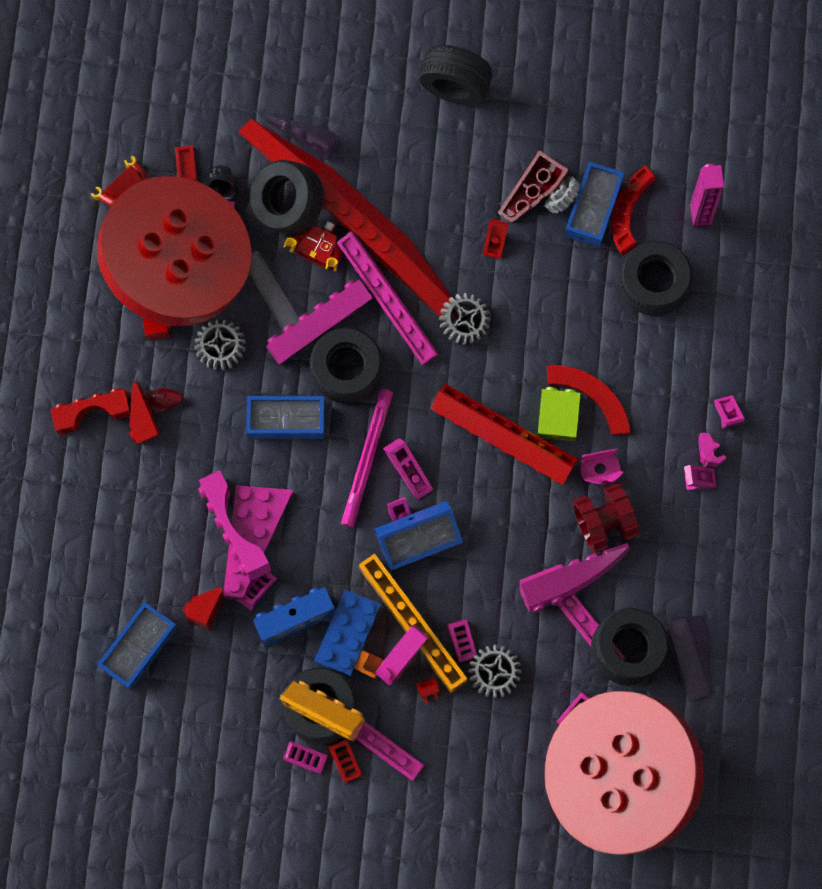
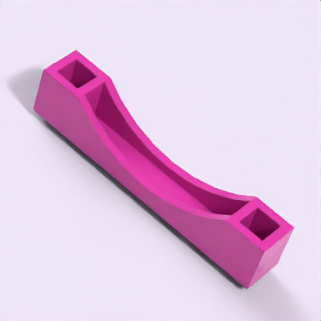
M220 470L200 479L201 487L198 490L203 499L207 498L208 503L206 505L209 512L216 515L215 523L218 529H223L224 534L222 536L226 544H231L233 549L230 551L235 560L239 559L241 563L239 569L242 575H247L251 581L270 572L269 562L261 547L243 539L229 522L227 509L230 491Z

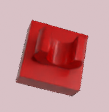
M435 678L416 683L419 695L425 703H428L427 696L431 694L435 700H438L437 693L440 691Z

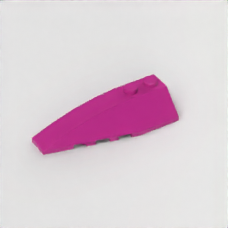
M628 543L603 551V555L599 556V554L594 553L588 555L585 561L581 562L579 559L572 560L571 564L566 567L560 564L520 580V594L528 612L534 611L536 613L542 611L547 605H557L564 598L582 590L599 579L629 552Z

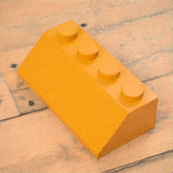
M293 681L281 695L280 700L288 708L352 742L356 739L365 722L364 718L361 717L362 713L353 708L351 711L347 710L342 702L336 699L333 702L327 699L328 695L319 690L316 693L309 689L310 686L302 681L299 684Z

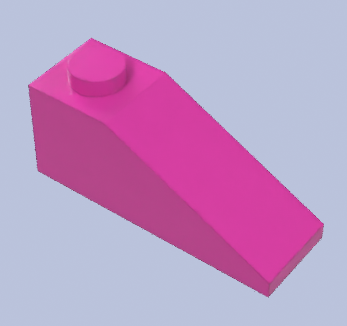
M398 438L383 448L417 500L433 490L403 440Z
M413 624L385 658L375 674L390 686L402 675L428 639V636Z

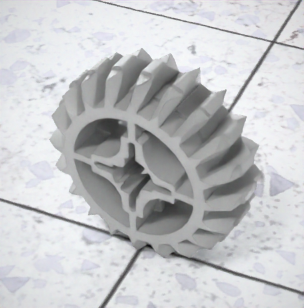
M464 293L462 298L457 294L455 299L453 297L449 298L450 303H444L446 309L440 310V313L443 315L439 317V320L445 321L440 327L447 328L443 333L447 334L449 332L451 334L448 338L449 340L456 337L455 343H459L460 339H462V344L465 345L468 339L469 343L473 344L474 338L479 341L481 339L480 335L484 336L486 334L484 329L489 328L486 322H489L491 319L485 316L490 312L489 310H483L486 307L485 303L480 306V298L474 301V295H471L468 299L467 293ZM459 305L470 306L473 310L467 311ZM454 308L457 320L452 324L450 314ZM476 314H478L479 317V326L477 330L475 329V324L473 322V317ZM471 315L467 321L460 322L462 317ZM463 327L470 331V333H462L457 328Z
M216 320V325L208 322L209 328L202 326L203 332L197 333L200 338L195 339V343L198 345L194 346V348L198 351L196 355L198 358H201L202 364L207 362L206 366L208 368L214 364V370L221 366V369L224 371V365L232 368L231 362L238 364L237 358H243L241 352H245L246 349L242 345L246 344V341L242 339L244 334L242 332L238 333L240 328L238 326L233 328L234 323L231 322L227 326L226 320H223L222 324L219 323V320ZM222 332L231 335L234 338V340H230V338H224L222 336ZM215 334V338L206 343L207 339L211 335ZM219 338H220V340H221V342H222V346H223V347H221V352H220V349L218 348ZM232 347H235L234 350L228 356L225 357V352L229 349H232ZM206 350L216 352L219 358L210 356Z
M497 645L493 646V651H490V647L486 646L487 653L480 649L479 654L481 657L475 654L473 656L477 662L470 661V666L475 668L469 669L468 672L475 675L469 679L470 681L476 680L473 684L474 688L479 685L481 686L478 690L480 694L484 689L487 690L486 697L489 696L490 692H493V698L497 697V692H500V696L504 697L503 690L510 694L512 691L509 686L516 688L517 685L513 681L519 682L521 679L515 675L522 672L520 669H515L521 665L520 662H513L517 659V656L513 655L510 658L509 656L512 651L509 649L507 653H504V646L501 647L500 651H497ZM489 657H497L493 664H481ZM502 659L509 664L511 673H508L501 667ZM498 663V672L500 674L494 676L492 680V671L490 669L496 667ZM479 669L488 674V684L484 683L480 678ZM497 679H509L501 686H493Z

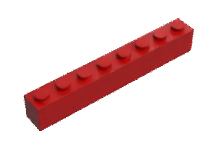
M446 383L438 391L430 408L438 415L451 420L455 425L467 429L471 434L479 436L487 443L500 448L504 453L514 456L520 462L528 464L537 472L547 475L553 481L562 485L569 478L578 461L572 455Z

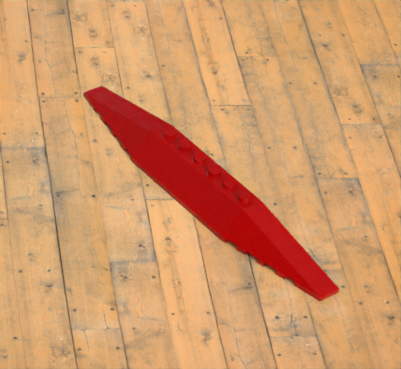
M253 119L238 131L270 162L289 160L302 163L314 170L323 186L324 201L322 208L348 232L353 231L360 242L371 252V255L438 317L443 315L440 313V310L446 309L444 303H450L449 298L452 296L413 242L333 168ZM454 308L450 314L452 324L457 320Z

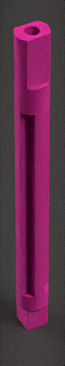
M380 389L341 525L346 527H354L393 395V392L387 389Z

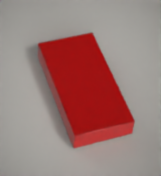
M194 146L175 147L178 177L197 181Z

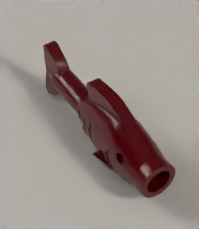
M160 388L154 391L146 390L147 395L145 397L152 412L161 413L177 404L183 403L182 392L178 393L168 388ZM125 390V391L128 393V397H129V401H130V405H131L132 393L129 392V391H127V390Z

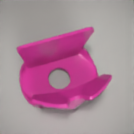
M618 448L582 455L583 460L580 464V473L584 481L598 485H607L619 479L623 475V471H621L619 460L615 455ZM597 464L605 466L606 471L603 474L595 472Z

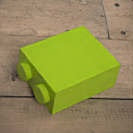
M554 387L542 389L537 436L542 439L575 442L580 393L573 389H566L565 391H557V388Z

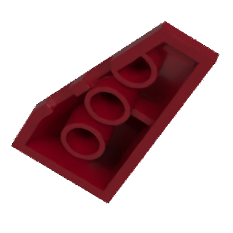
M539 150L498 211V214L514 223L559 187L570 170Z

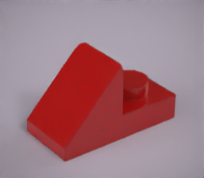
M490 219L483 255L501 259L507 237L508 222Z

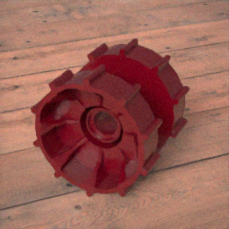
M614 483L603 488L607 504L598 508L594 507L589 496L586 497V495L572 500L573 511L575 512L578 525L585 541L594 553L608 548V539L605 532L613 528L618 529L622 539H626V541L640 535L634 510L620 484Z

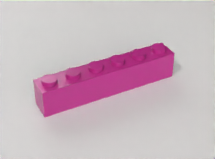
M707 164L701 167L690 203L693 227L712 225L724 189L721 165Z
M360 279L356 282L351 280L344 286L345 290L341 293L336 291L330 295V300L327 303L320 302L314 307L315 311L310 315L306 312L299 317L300 322L296 325L291 323L283 329V334L280 336L275 334L268 339L269 344H267L266 348L279 365L373 298Z

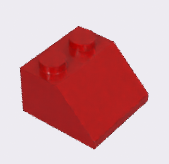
M215 588L193 597L191 602L188 601L183 610L187 621L209 631L224 600L223 589Z

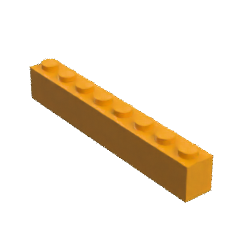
M375 553L360 563V571L404 631L407 632L414 624L428 636V639L419 651L449 692L453 693L467 682L466 676Z

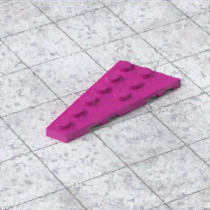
M236 485L232 527L243 539L261 547L263 553H265L278 527L282 514H284L286 506L294 493L293 490ZM229 544L223 597L243 600L252 580L250 581L247 575H242L239 569L241 563L239 559L235 560L230 551L233 548Z

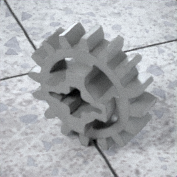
M574 177L564 179L560 186L548 195L549 198L545 200V207L551 213L555 212L557 214L559 210L562 212L569 204L575 201L578 195L577 192L580 190V183Z

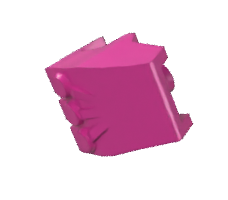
M700 433L698 444L701 463L705 467H718L726 460L725 455L720 457L714 456V452L720 446L719 443H716L709 433Z

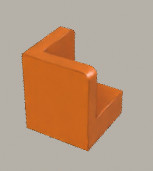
M362 650L354 669L377 678L378 675L375 672L384 660Z

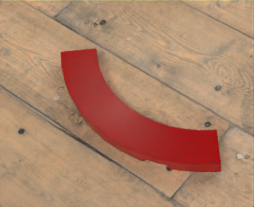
M646 165L628 180L629 183L624 190L620 191L612 210L611 228L613 240L622 256L638 245L631 231V216L634 206L641 194L657 180Z
M560 365L546 366L548 385L565 386L583 392V394L597 403L603 411L611 436L630 434L628 419L621 403L603 382L576 368Z

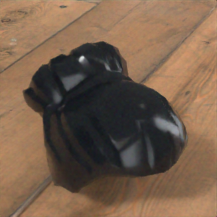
M227 165L210 168L208 187L218 192L227 201H232L237 196L238 186L231 174V168Z

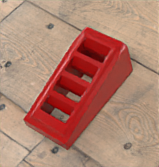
M346 738L328 745L344 783L362 776ZM345 746L346 749L338 753L335 752L336 749ZM348 753L349 757L339 761L338 757ZM352 761L351 765L342 768V764ZM355 768V772L345 776L344 772Z

